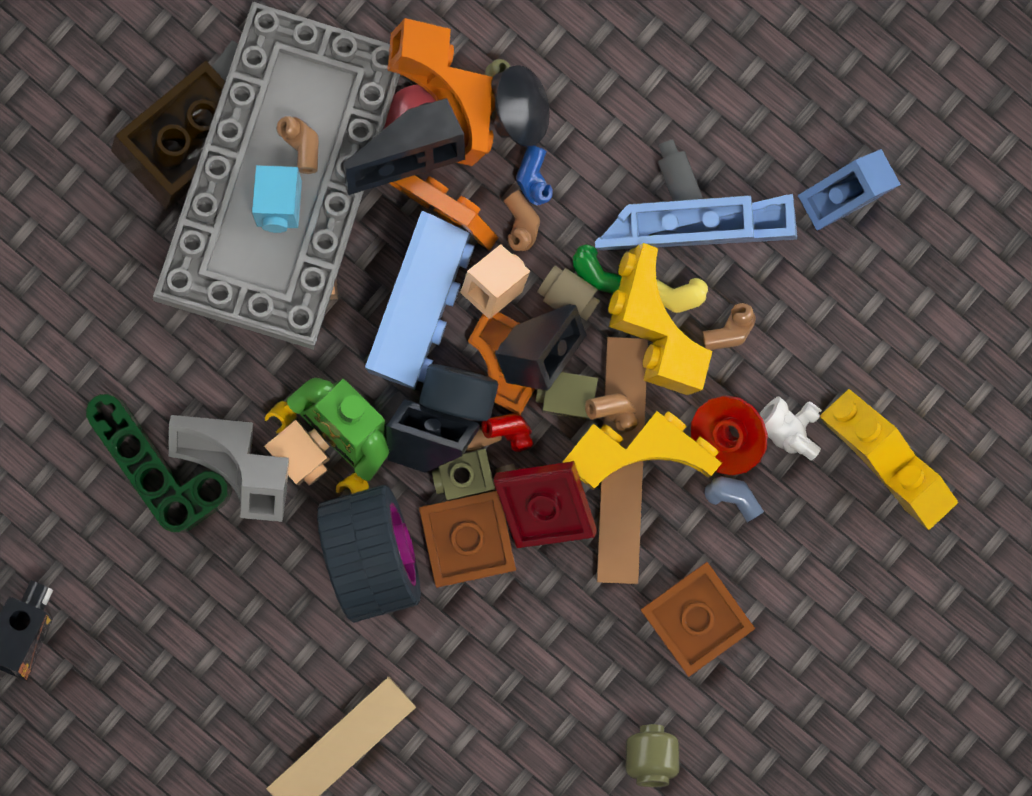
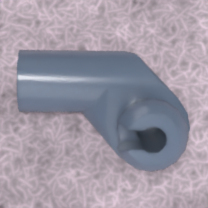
M721 476L714 478L705 487V497L711 504L717 505L721 501L735 503L746 522L751 521L764 512L744 481Z

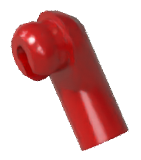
M518 414L491 417L487 421H482V432L486 438L505 436L507 440L511 441V448L515 452L525 451L533 445L530 437L532 433L531 428L524 418Z

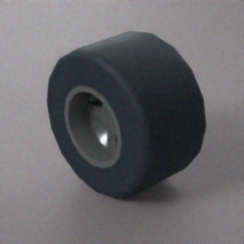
M430 364L427 368L419 402L427 408L449 415L477 421H487L491 417L498 389V381L474 372L444 365Z

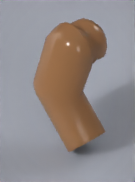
M282 117L277 123V133L284 141L298 151L297 167L299 172L304 174L316 173L318 171L319 146L317 133L297 117Z
M746 303L736 304L732 308L731 314L723 328L702 331L704 347L708 350H716L742 345L755 325L756 316L752 307Z

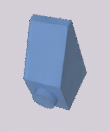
M882 149L854 160L805 190L798 197L818 231L873 202L901 184Z

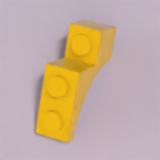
M642 243L626 252L621 259L618 269L619 275L622 276L619 290L613 293L608 307V312L612 314L609 327L653 342L647 348L643 358V367L646 368L643 381L685 395L699 392L704 387L712 351L689 339L671 320L661 301L656 281L658 248Z
M850 389L820 415L825 425L863 460L894 495L904 510L927 530H930L959 503L941 476L914 454L899 430Z
M656 411L627 449L619 445L623 438L612 428L604 424L599 429L593 424L562 462L574 461L580 480L592 490L616 470L640 461L668 460L694 468L708 478L721 465V462L715 458L719 453L718 450L701 437L696 442L683 432L687 426L669 411L664 416Z

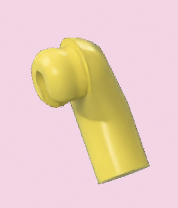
M699 278L690 279L689 284L675 289L656 279L661 301L664 307L672 312L681 313L699 307L706 300L708 286Z

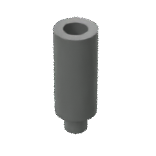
M673 139L659 144L663 159L658 161V165L672 201L703 199L685 151L678 152Z

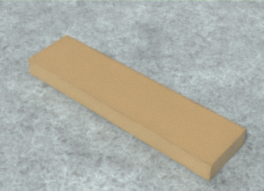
M388 677L266 789L272 796H320L416 708L415 704Z

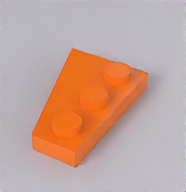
M414 175L388 183L427 209L430 206L434 207L433 211L446 220V222L459 228L464 226L478 243L489 251L499 238L480 218L478 213L481 209L463 196H460L457 201L446 195L449 189L430 176L425 181Z

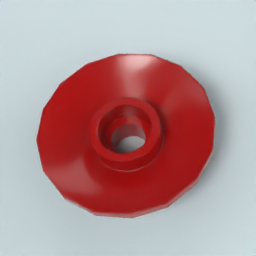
M723 395L709 399L697 409L691 421L690 437L695 442L701 437L716 448L719 453L715 458L721 462L716 472L733 476L747 473L760 463L767 450L768 433L763 418L754 406L741 398ZM731 425L737 429L739 438L731 434Z

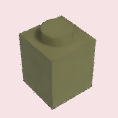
M561 372L548 391L537 390L536 402L543 403L542 413L590 421L591 419L585 410V403L588 399L595 398L598 378Z

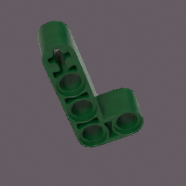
M100 394L88 403L86 417L89 424L158 523L165 530L177 533L191 530L225 506L232 495L231 485L220 474L213 471L203 472L182 486L121 399L109 394ZM104 404L111 408L116 407L112 417L118 425L124 427L128 422L129 427L117 431L112 423L100 420L99 418L104 414L101 407ZM129 436H136L141 443L140 452L133 458H126L121 451L122 442ZM153 469H159L164 476L163 487L156 492H150L144 484L146 474ZM209 479H216L222 487L220 497L213 502H207L201 494L202 485ZM177 502L183 503L188 511L186 521L179 526L173 525L168 519L169 508Z

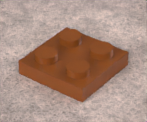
M497 491L419 507L436 588L516 571L504 510Z
M708 562L699 566L640 609L688 677L755 630V627Z

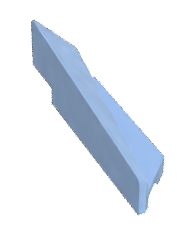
M793 194L752 203L751 196L629 204L621 211L616 221L602 237L595 241V248L598 250L632 249L642 243L653 247L795 240L797 239Z

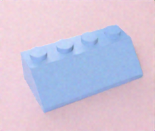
M421 211L365 365L369 374L414 390L418 381L424 383L427 368L430 364H433V360L427 358L431 344H440L447 322L441 320L446 305L453 307L461 286L460 283L454 282L459 267L467 269L474 250V245L468 243L470 239L469 232L434 215Z

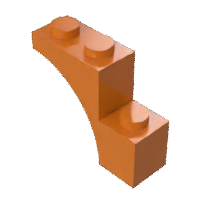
M404 18L391 33L387 71L400 74L424 88L436 101L448 99L464 132L465 160L457 163L473 166L485 154L490 152L493 144L494 134L492 130H489L490 116L495 110V94L492 92L491 86L493 77L450 67L454 56V46L450 44L451 29Z

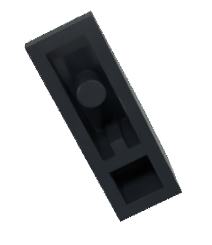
M448 99L424 103L418 107L408 109L345 161L343 165L348 195L465 160L464 132Z

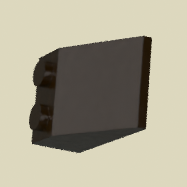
M207 61L203 62L114 137L111 152L166 210L189 191L226 82Z

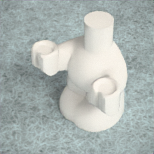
M776 397L760 412L768 437L777 447L784 449L790 454L797 452L803 454L810 461L819 454L821 448L807 438L806 433L807 424L817 421L820 417L818 413L822 411L810 401L807 402L801 411L794 415L788 410L787 403L781 397Z

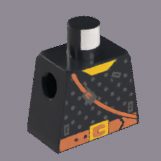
M30 580L21 601L9 596L0 613V670L24 681H27L52 624L53 619L44 611L53 592L49 587ZM24 619L30 620V624L26 629L17 630L20 621Z

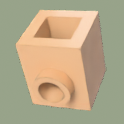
M500 244L467 271L460 293L490 319L522 293L530 270L525 267L524 262L517 255L511 254Z
M297 420L292 422L264 446L272 456L289 458L288 475L297 485L305 481L310 486L328 471L324 464L330 458L326 455L325 451L330 446L315 428L308 433Z

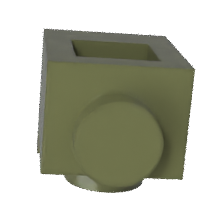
M486 449L463 454L462 457L439 466V469L432 470L436 493H445L447 501L495 490ZM466 468L470 472V479L466 483L461 484L455 481L454 473L457 469Z

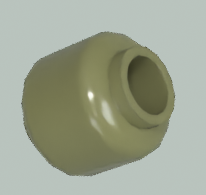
M656 724L640 726L639 733L628 737L626 740V772L631 778L636 779L638 786H668L669 779L678 775L680 770L679 741L674 735L664 732V726Z

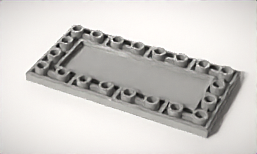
M252 2L153 295V301L314 350L364 192L361 191L348 195L343 163L383 131L400 79V74L387 71L390 44ZM282 117H297L304 121L318 135V171L313 174L300 173L302 189L298 228H287V231L282 233L268 232L263 230L262 227H257L252 214L256 165L297 167L298 151L278 135L276 129L277 123Z

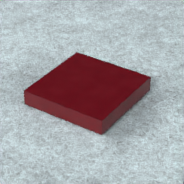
M574 461L495 474L493 481L516 548L595 537L596 525Z

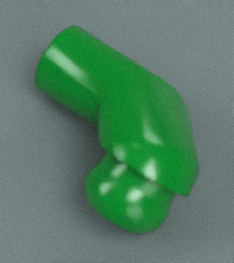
M588 244L579 246L576 254L573 256V267L577 275L597 288L598 291L613 294L616 290H619L622 276L603 271L596 257L598 251L595 247Z

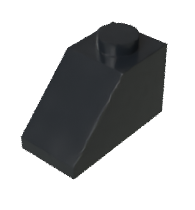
M568 304L514 326L495 353L506 383L546 391L550 389L587 336L576 305Z
M404 399L386 426L387 446L389 449L388 461L424 473L462 457L479 431V423L435 411Z

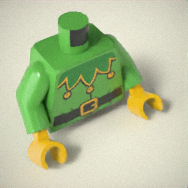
M312 378L287 398V402H278L266 414L265 421L271 416H275L281 421L282 425L276 433L282 432L294 422L297 414H300L354 468L355 473H352L337 484V493H340L347 487L351 490L352 494L369 489L367 481L374 477L389 454L387 441L384 437L385 420L344 379L332 384L330 381L322 378Z

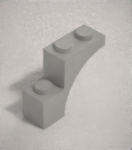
M171 415L168 457L189 460L220 474L232 486L238 496L241 507L240 518L282 522L288 488L289 458L252 454V422Z

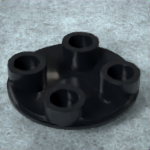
M521 65L511 66L504 72L495 74L492 78L491 86L495 94L497 112L494 121L495 130L501 138L510 137L521 146H533L543 139L548 129L550 111L547 94L534 72Z

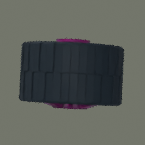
M381 485L321 502L317 509L321 548L336 598L347 619L355 623L418 605L421 591L414 548L399 504L390 488L386 485Z

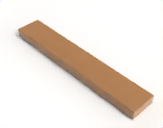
M607 337L605 396L615 393L625 395L637 411L635 416L638 419V425L633 430L620 432L616 427V421H612L609 416L604 417L603 425L606 424L623 438L619 445L627 449L645 426L646 381H643L646 368L643 367V358L648 348V340ZM643 461L622 467L601 481L597 582L638 584Z

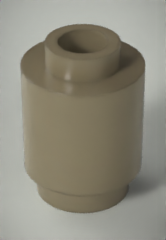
M556 265L549 272L537 293L545 297L543 302L555 310L568 304L576 305L580 317L586 321L600 302V300L594 297L598 291L597 288L569 269L561 270Z

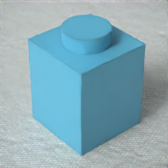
M256 165L252 214L257 227H262L263 230L273 233L286 232L287 228H298L302 180L298 167Z

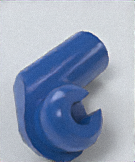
M533 145L527 146L516 175V181L529 202L534 205H541L551 200L553 189L551 185H547L540 173L547 151Z

